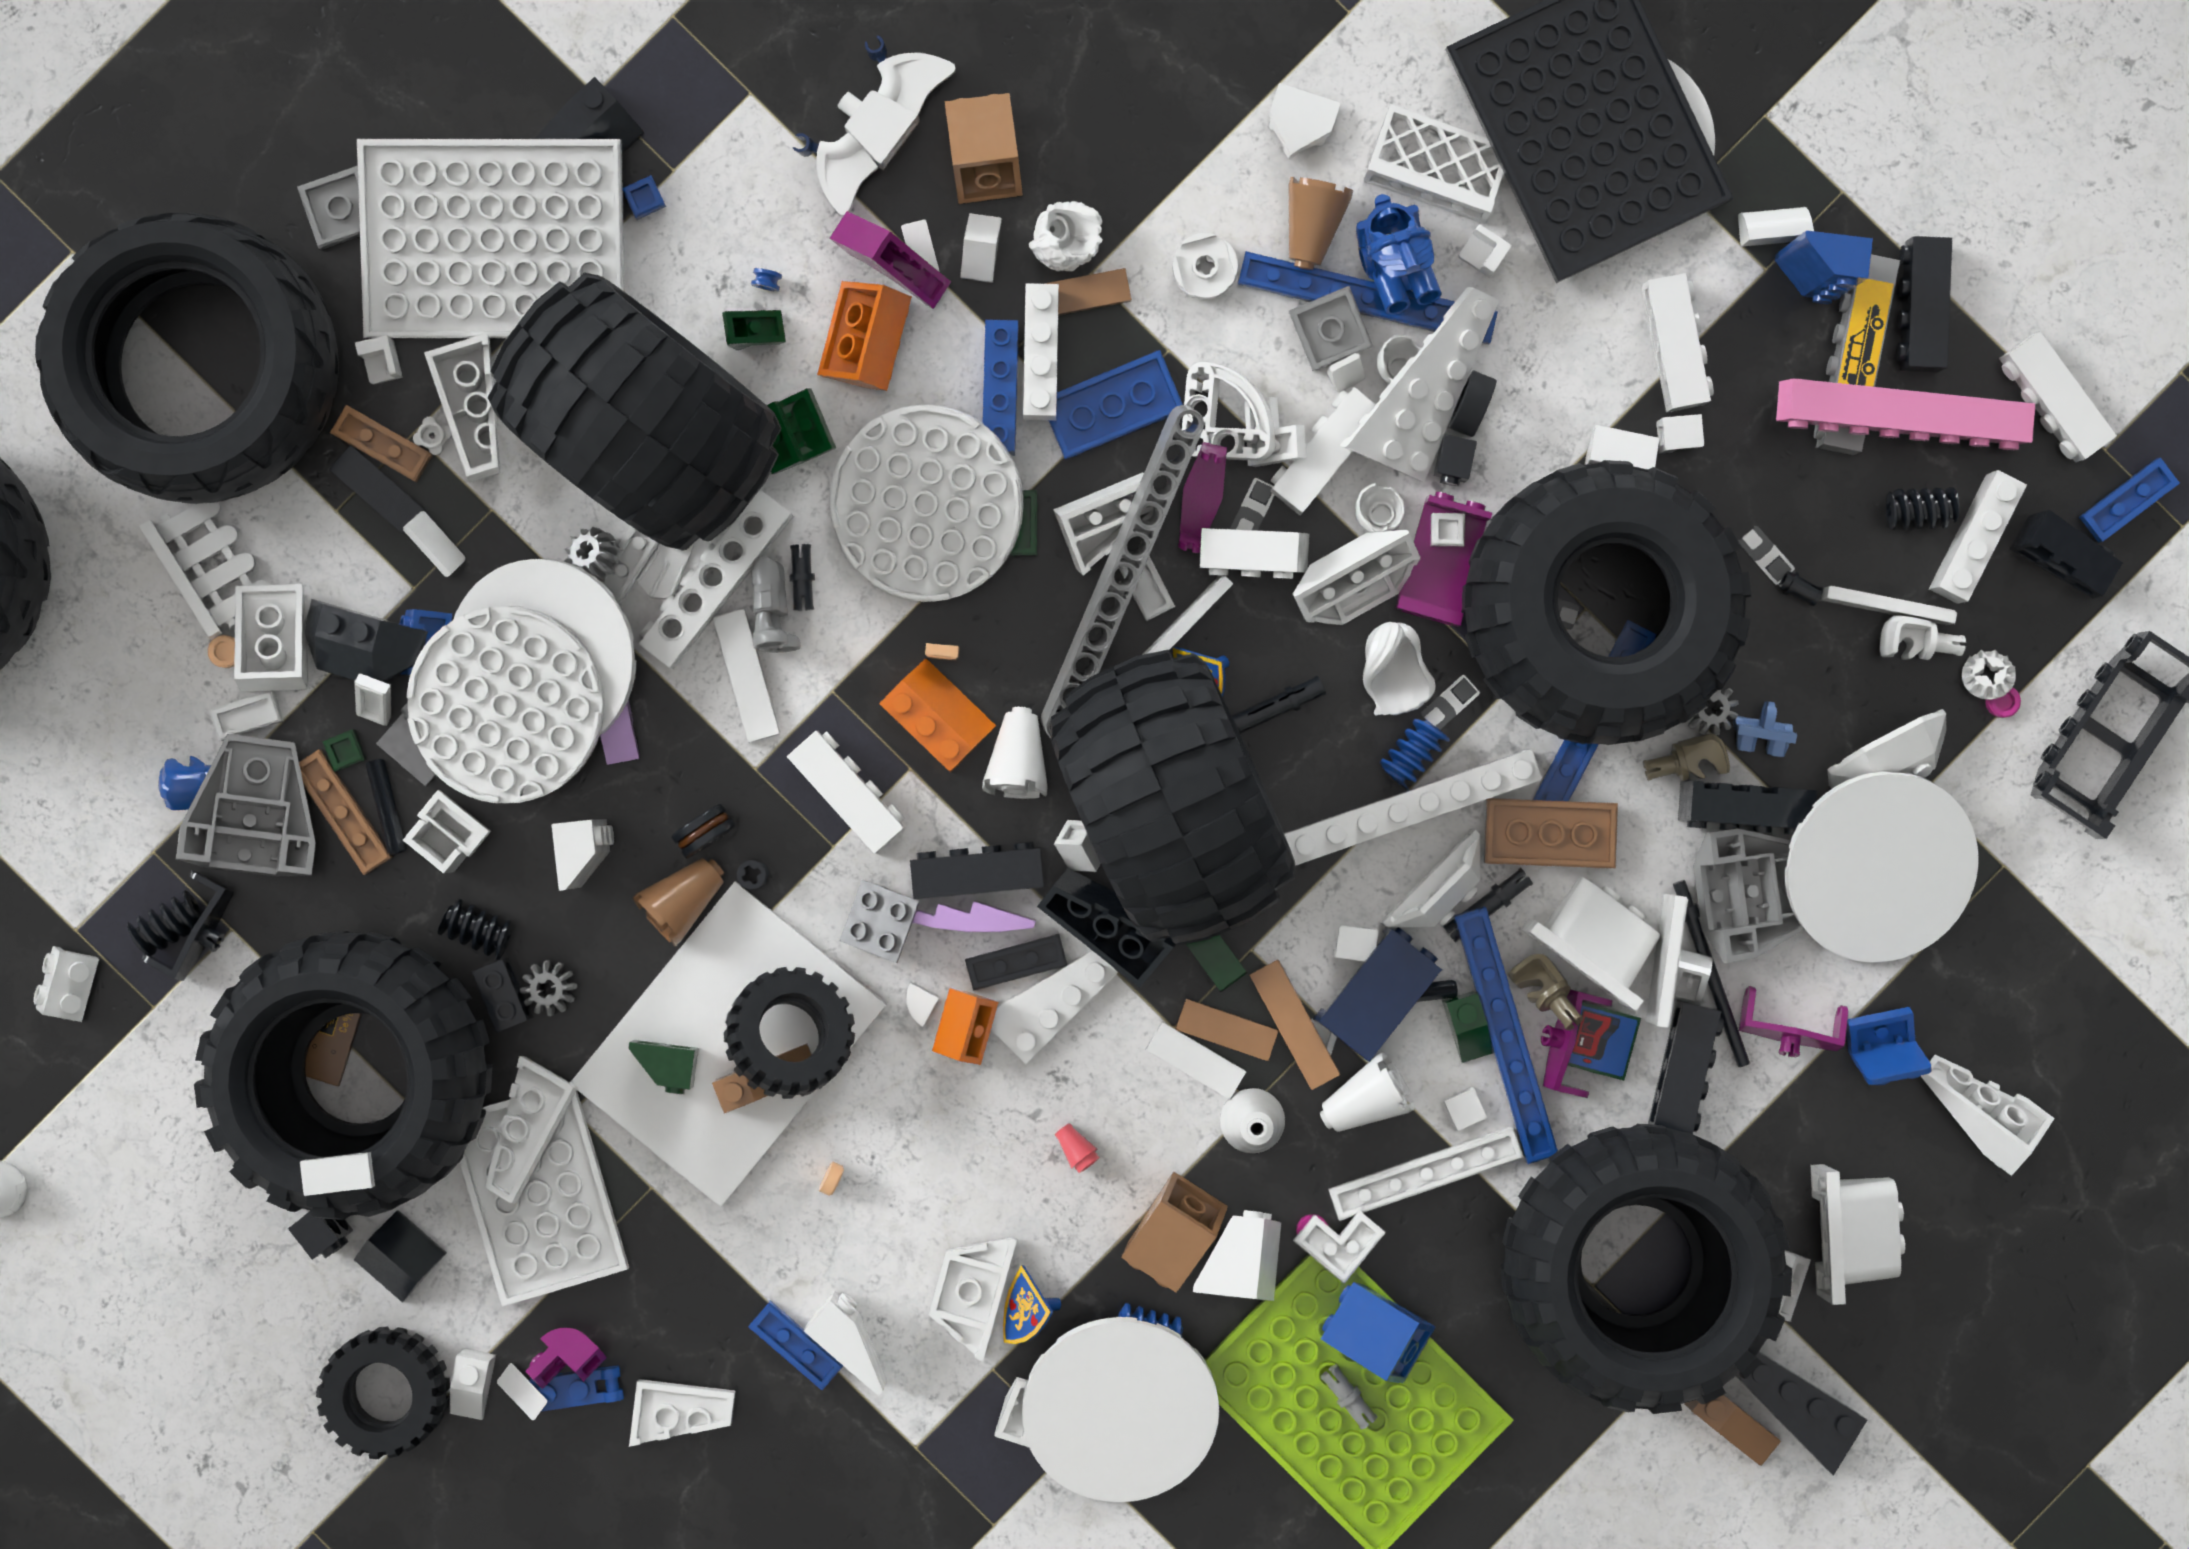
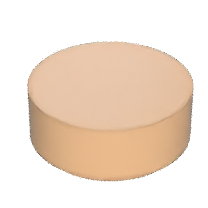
M228 635L217 636L208 646L210 661L218 667H234L235 638Z
M831 1162L822 1179L819 1192L828 1196L834 1193L844 1171L842 1165Z

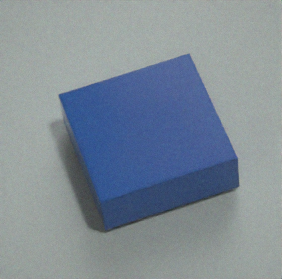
M651 175L622 188L636 220L666 207Z

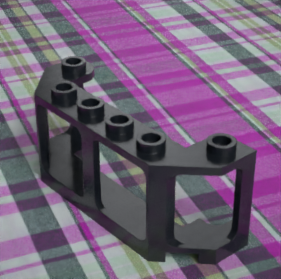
M2151 631L2133 634L2109 663L2105 662L2097 670L2094 676L2097 681L2091 690L2087 689L2080 696L2076 704L2079 708L2073 717L2069 716L2059 728L2061 735L2055 744L2051 743L2042 753L2041 760L2043 762L2038 768L2033 783L2032 797L2048 802L2085 827V832L2095 839L2108 838L2116 826L2110 822V819L2116 817L2119 813L2116 807L2185 703H2189V673L2175 686L2168 687L2132 663L2142 654L2149 642H2152L2189 667V657ZM2119 672H2122L2159 698L2158 706L2132 743L2127 742L2090 717ZM2082 728L2117 751L2122 758L2094 800L2089 799L2059 779L2060 772L2056 770V767ZM2053 787L2086 808L2089 813L2088 820L2051 796L2049 793Z

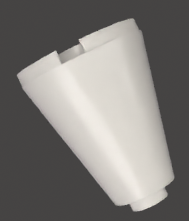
M1013 707L1012 712L1005 713L983 779V791L995 795V789L1002 790L1004 797L1017 799H1036L1040 797V793L1044 796L1047 795L1048 786L1038 716L1032 714V709Z
M1382 1052L1376 1055L1322 1103L1323 1111L1320 1112V1116L1328 1129L1334 1128L1335 1131L1340 1132L1407 1114L1414 1110V1102L1407 1104L1405 1097L1410 1094V1091L1393 1062L1386 1064L1384 1061L1388 1056L1386 1053Z
M1250 1088L1234 1093L1231 1099L1225 1102L1220 1114V1125L1225 1139L1235 1149L1245 1153H1260L1273 1147L1282 1136L1285 1127V1115L1281 1104L1273 1095L1259 1088ZM1256 1122L1261 1123L1259 1128L1251 1130L1252 1124Z

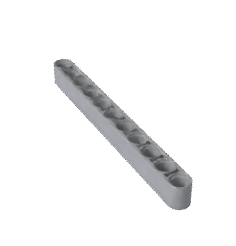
M1176 406L1172 409L1166 420L1041 714L1040 723L1050 738L1051 717L1067 707L1066 700H1063L1065 690L1071 687H1078L1088 678L1100 672L1204 428V419L1198 411L1189 406ZM1186 414H1191L1193 418L1192 425L1188 429L1181 430L1179 425L1180 419ZM1172 445H1178L1180 449L1179 455L1174 460H1168L1166 457L1168 448ZM1165 475L1167 479L1165 487L1158 491L1154 490V480L1158 476ZM1146 506H1153V516L1149 520L1141 521L1140 514L1142 509ZM1139 536L1141 538L1139 548L1134 551H1128V541L1133 537ZM1120 567H1127L1128 574L1126 578L1122 581H1115L1114 575L1116 570ZM1108 597H1115L1114 607L1109 611H1102V602ZM1101 627L1103 631L1101 637L1098 640L1090 641L1088 638L1090 631L1093 628ZM1084 657L1090 659L1089 666L1086 669L1076 670V663L1079 659Z

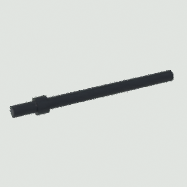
M1681 880L1673 883L1676 895L1684 896L1688 899L1685 922L1687 923L1697 953L1712 957L1698 918L1700 917L1697 903L1693 904L1686 881ZM1713 960L1708 985L1717 1010L1722 1011L1720 1018L1724 1019L1723 1027L1738 1067L1749 1065L1750 1061Z

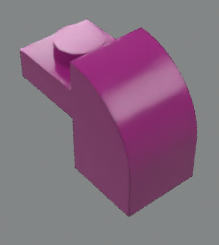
M558 1328L540 1338L548 1348L545 1352L537 1354L532 1359L529 1368L525 1372L542 1389L565 1366L569 1367L584 1382L607 1357L582 1332L573 1328Z

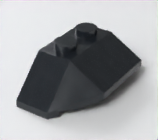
M311 599L305 629L306 639L316 669L356 680L360 673L381 682H385L414 666L417 657L424 648L428 634L424 630Z

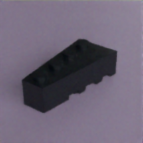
M1680 781L1678 820L1687 821V827L1707 829V822L1720 823L1719 830L1739 828V825H1752V832L1772 833V827L1784 828V834L1793 835L1798 824L1802 823L1808 813L1814 808L1813 804L1817 799V790Z
M1069 868L1065 870L1037 906L1139 988L1177 944L1170 937L1154 942L1148 940L1135 928L1114 891Z
M1759 1351L1756 1357L1762 1363L1747 1379H1743L1739 1374L1735 1377L1834 1476L1868 1420L1857 1411Z

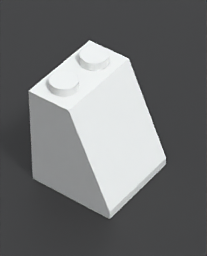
M1244 1210L1243 1217L1232 1216L1196 1280L1193 1292L1274 1301L1281 1222L1271 1220L1272 1214Z

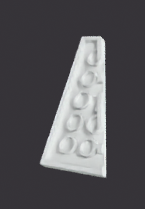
M1467 287L1443 316L1444 321L1433 334L1427 336L1422 343L1424 346L1414 358L1411 357L1379 396L1380 401L1369 414H1365L1358 422L1360 426L1351 437H1346L1340 446L1416 480L1425 482L1499 300L1480 290Z

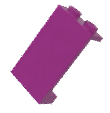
M1436 492L1435 496L1429 495L1426 497L1413 541L1420 555V560L1417 565H1414L1409 578L1399 592L1394 610L1453 627L1461 625L1464 614L1461 612L1462 589L1466 585L1470 568L1468 561L1477 540L1482 537L1485 531L1487 521L1492 516V512L1485 511L1486 506L1484 504L1474 501H1467L1466 505L1454 502V496L1443 492ZM1432 513L1465 514L1464 547L1430 546Z

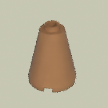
M1290 177L1288 184L1289 259L1295 261L1294 267L1313 270L1314 265H1321L1352 199V189L1345 187L1343 192L1335 190L1336 184L1303 177H1300L1298 181L1295 177Z
M701 858L636 893L632 900L639 909L643 907L646 910V918L668 942H672L673 946H677L724 883L721 878L724 871L713 859L707 862Z

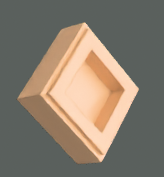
M926 643L925 655L928 658L957 660L959 659L960 647Z

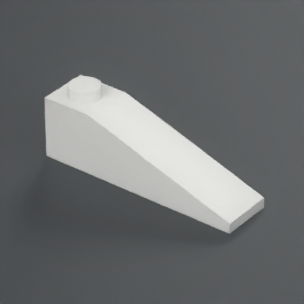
M1934 1055L1929 1061L1932 1072L1921 1075V1077L1981 1152L1993 1161L1995 1165L2012 1176L2032 1154L2055 1118L2028 1098L2018 1093L2015 1097H2012L2000 1091L1999 1084L1992 1081L1985 1084L1974 1079L1969 1070Z

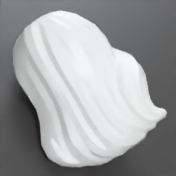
M1387 622L1375 628L1368 636L1366 642V663L1363 671L1364 687L1376 704L1374 714L1399 715L1419 709L1433 696L1436 685L1434 677L1423 662L1418 634L1411 626L1403 623Z

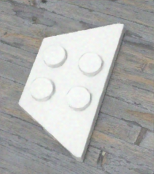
M1014 1237L946 1250L928 1315L939 1325L943 1326L955 1340L961 1342L971 1351L979 1361L984 1360L1017 1242V1238Z

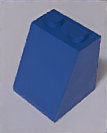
M1353 1282L1351 1286L1348 1285L1339 1297V1303L1341 1304L1335 1315L1331 1314L1325 1321L1322 1328L1324 1334L1321 1340L1385 1381L1404 1384L1436 1327L1365 1285Z

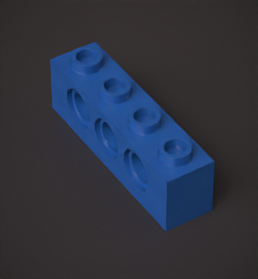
M985 320L983 424L1000 439L1009 454L1015 456L1019 324L1018 320Z

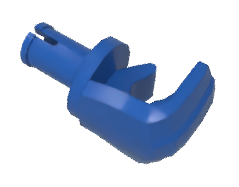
M190 756L189 766H183L174 758L167 759L164 767L160 770L158 780L159 792L164 799L166 807L170 810H189L211 765H205V763L194 756Z

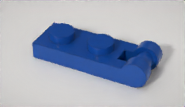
M619 1366L596 1368L584 1382L574 1372L557 1374L543 1389L531 1378L528 1380L547 1399V1404L542 1411L603 1402L610 1403L624 1399L623 1389L619 1388L618 1377L621 1376ZM597 1380H605L606 1390L598 1391Z

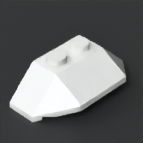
M1407 530L1368 532L1310 564L1293 592V596L1306 622L1343 625L1399 594L1409 578L1414 565H1417L1420 555Z
M1941 709L1935 713L1919 717L1858 749L1844 758L1841 763L1831 766L1827 769L1829 786L1832 789L1854 777L1880 771L1910 773L1922 778L1927 777L1932 770L1936 769L1946 734L1945 711Z
M1470 830L1380 922L1386 927H1435L1438 923L1441 926L1446 924L1455 914L1452 909L1461 900L1466 903L1478 891L1475 885L1480 881V834L1476 830Z

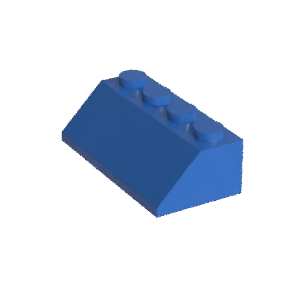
M1806 230L1775 254V262L1803 297L1813 298L1812 302L1817 304H1832V300L1839 299L1868 279L1873 238Z

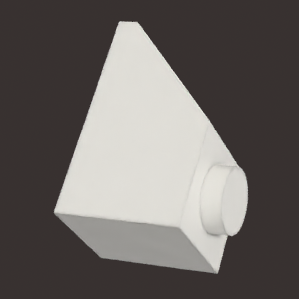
M463 1349L456 1356L450 1386V1414L483 1420L496 1358L495 1354Z

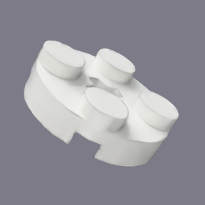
M1211 233L1194 234L1185 239L1177 249L1172 266L1173 275L1177 285L1187 296L1203 300L1213 299L1224 294L1233 285L1238 270L1237 256L1233 247L1222 238ZM1201 258H1206L1207 262L1214 263V267L1210 269V274L1204 275L1202 271H1197L1196 266L1200 265Z

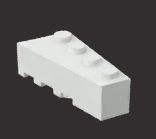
M488 333L424 352L469 483L499 474L500 460L496 413L488 400V395L494 386L493 374L490 372L492 360Z

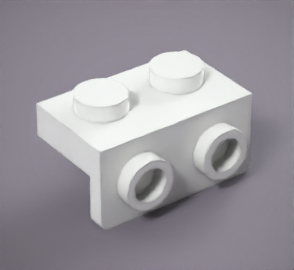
M53 946L51 954L47 953L43 961L42 971L45 973L43 984L37 986L34 994V1004H37L36 1009L42 1015L82 1022L99 959L90 955L65 951L60 947Z

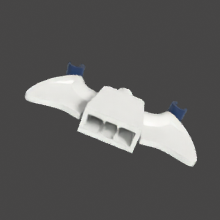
M876 36L880 47L872 50L867 42H865V48L869 57L874 61H878L877 68L881 74L882 82L878 92L871 90L863 101L850 92H847L840 100L838 108L850 116V119L844 126L847 134L836 142L820 141L819 144L814 143L804 133L795 135L798 139L806 141V145L802 149L792 147L794 151L803 157L817 153L816 168L820 185L826 198L840 216H844L847 211H850L856 194L864 180L875 172L878 167L884 170L920 122L919 113L926 98L936 87L954 74L956 68L953 63L924 53H903L887 58L885 43L880 36Z

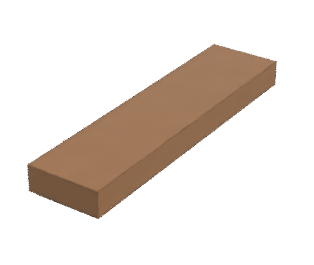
M318 749L300 761L299 765L304 787L364 876L368 875L392 859L393 856L387 853L386 845L338 773L334 772L330 761L322 749Z
M1276 960L1250 974L1255 987L1310 1089L1314 1090L1341 1075L1280 961Z

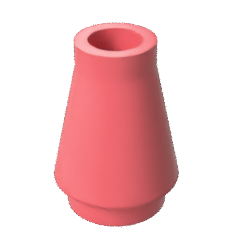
M1071 1123L1065 1125L1054 1134L1059 1140L1071 1169L1075 1167L1078 1173L1086 1170L1100 1158L1096 1153L1098 1149L1075 1130Z

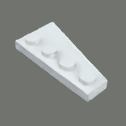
M1090 951L997 1007L991 1030L1027 1064L1118 972L1095 952Z
M519 1056L517 1068L519 1069L515 1083H512L509 1097L511 1099L507 1114L502 1119L500 1127L502 1132L499 1144L495 1146L484 1187L511 1204L517 1203L578 1089L577 1086L525 1056Z

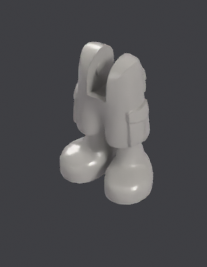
M760 557L755 561L753 571H751L752 585L754 586L753 614H756L753 648L770 653L799 650L801 648L800 639L795 635L787 634L781 629L780 617L788 615L784 567L781 563L771 558Z

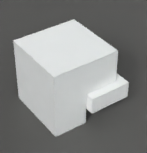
M437 790L417 816L422 820H419L403 841L442 873H452L456 871L467 856L471 857L491 831L445 793Z

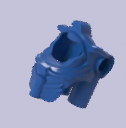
M1378 195L1375 198V209L1370 213L1367 220L1357 223L1356 235L1363 269L1366 275L1374 280L1386 313L1395 315L1407 310L1411 304L1407 291L1411 290L1417 303L1420 305H1427L1437 301L1441 297L1442 292L1431 267L1434 263V252L1430 239L1431 233L1420 225L1418 206L1411 205L1405 207L1397 203H1391L1388 195Z

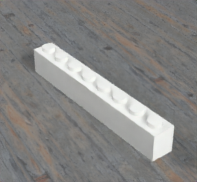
M1527 749L1284 833L1293 854L1296 866L1543 779L1532 749Z

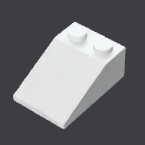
M303 584L236 586L234 680L241 692L308 689V654Z
M834 1291L808 1321L804 1332L877 1396H880L884 1390L887 1378L861 1315L855 1309L857 1303L846 1293L843 1292L839 1295Z

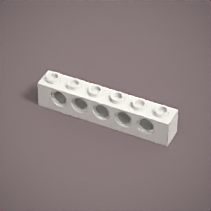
M759 490L735 522L721 532L724 536L716 546L711 543L700 557L703 562L696 571L693 569L689 570L680 582L683 588L676 597L671 594L660 607L663 613L657 621L651 620L646 624L640 633L642 640L639 642V645L666 666L674 669L707 628L713 617L718 614L751 572L755 561L766 553L794 516L762 490ZM752 518H759L763 523L761 532L756 535H750L746 531V524ZM735 543L740 544L743 550L741 557L735 561L728 560L726 557L728 546ZM712 569H719L722 573V581L717 586H709L706 582L707 573ZM691 595H699L702 599L701 608L696 612H689L686 608V600ZM672 620H678L682 626L680 635L675 638H670L666 634V626Z

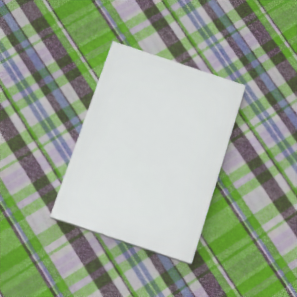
M357 139L363 338H376L385 335L390 338H472L488 333L489 338H507L538 298L559 281L569 287L584 272L602 276L625 292L622 144L620 139Z
M736 881L572 1080L581 1094L720 1207H722L816 1092L815 1090L803 1097L795 1095L792 1099H783L781 1094H776L774 1097L766 1096L724 1114L712 1083L716 1079L735 1072L736 1064L734 1060L729 1061L726 1054L728 1043L724 1042V1031L727 1029V1024L725 1023L727 1014L743 989L750 982L755 981L759 975L765 972L773 973L777 968L787 967L788 971H793L796 967L806 968V974L809 975L817 972L824 976L822 979L824 983L829 985L833 982L839 988L836 991L839 998L845 996L850 1005L846 1010L848 1014H853L855 1024L851 1027V1032L855 1033L854 1044L887 1005ZM788 1004L773 1006L765 1012L759 1025L761 1039L774 1056L806 1043L811 1054L817 1048L819 1041L817 1027L813 1019L804 1010ZM640 1040L699 1048L694 1087L690 1090L685 1089L684 1094L665 1092V1087L655 1084L628 1049L629 1042Z

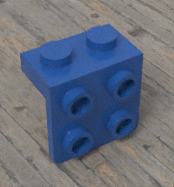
M1910 1007L1847 1020L1848 1053L1869 1085H1885L1892 1081L1907 1078L1915 1079L1932 1072L1931 1063L1915 1041L1914 1013Z

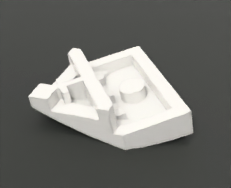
M1279 83L1269 113V118L1271 119L1269 129L1277 134L1285 147L1284 153L1288 159L1297 156L1298 152L1317 145L1320 147L1324 145L1326 138L1331 135L1341 103Z

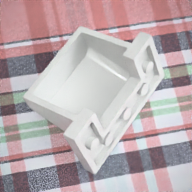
M1579 877L1544 926L1538 921L1528 919L1521 930L1546 949L1552 950L1599 985L1602 991L1622 1006L1637 1011L1644 1000L1629 990L1661 935L1644 922L1647 916L1632 905L1627 909L1617 902L1620 896L1606 886L1601 890L1589 880Z
M1824 1164L1810 1165L1812 1197L1820 1201L1823 1262H1815L1816 1292L1818 1296L1832 1305L1846 1304L1845 1285L1900 1276L1901 1254L1905 1253L1904 1236L1900 1234L1899 1222L1903 1221L1904 1218L1903 1205L1901 1202H1898L1896 1183L1889 1177L1840 1180L1839 1171Z

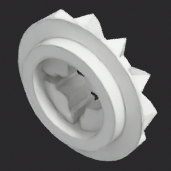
M1981 649L1977 654L1969 656L1962 669L1964 686L1971 694L1981 699L1992 700L2006 695L2012 689L2016 679L2015 666L2009 661L2008 655L2003 656L1996 649L1991 652H1984ZM1985 664H1987L1991 671H1997L1994 675L1993 685L1987 676L1980 675L1984 672Z

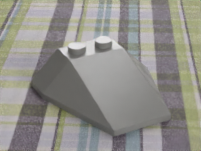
M227 734L180 825L176 860L210 869L267 876H311L316 842L295 743Z
M1739 828L1706 833L1693 865L1702 932L1724 963L1757 958L1804 930L1791 909L1785 886V867H1787L1790 851L1788 847L1791 840Z

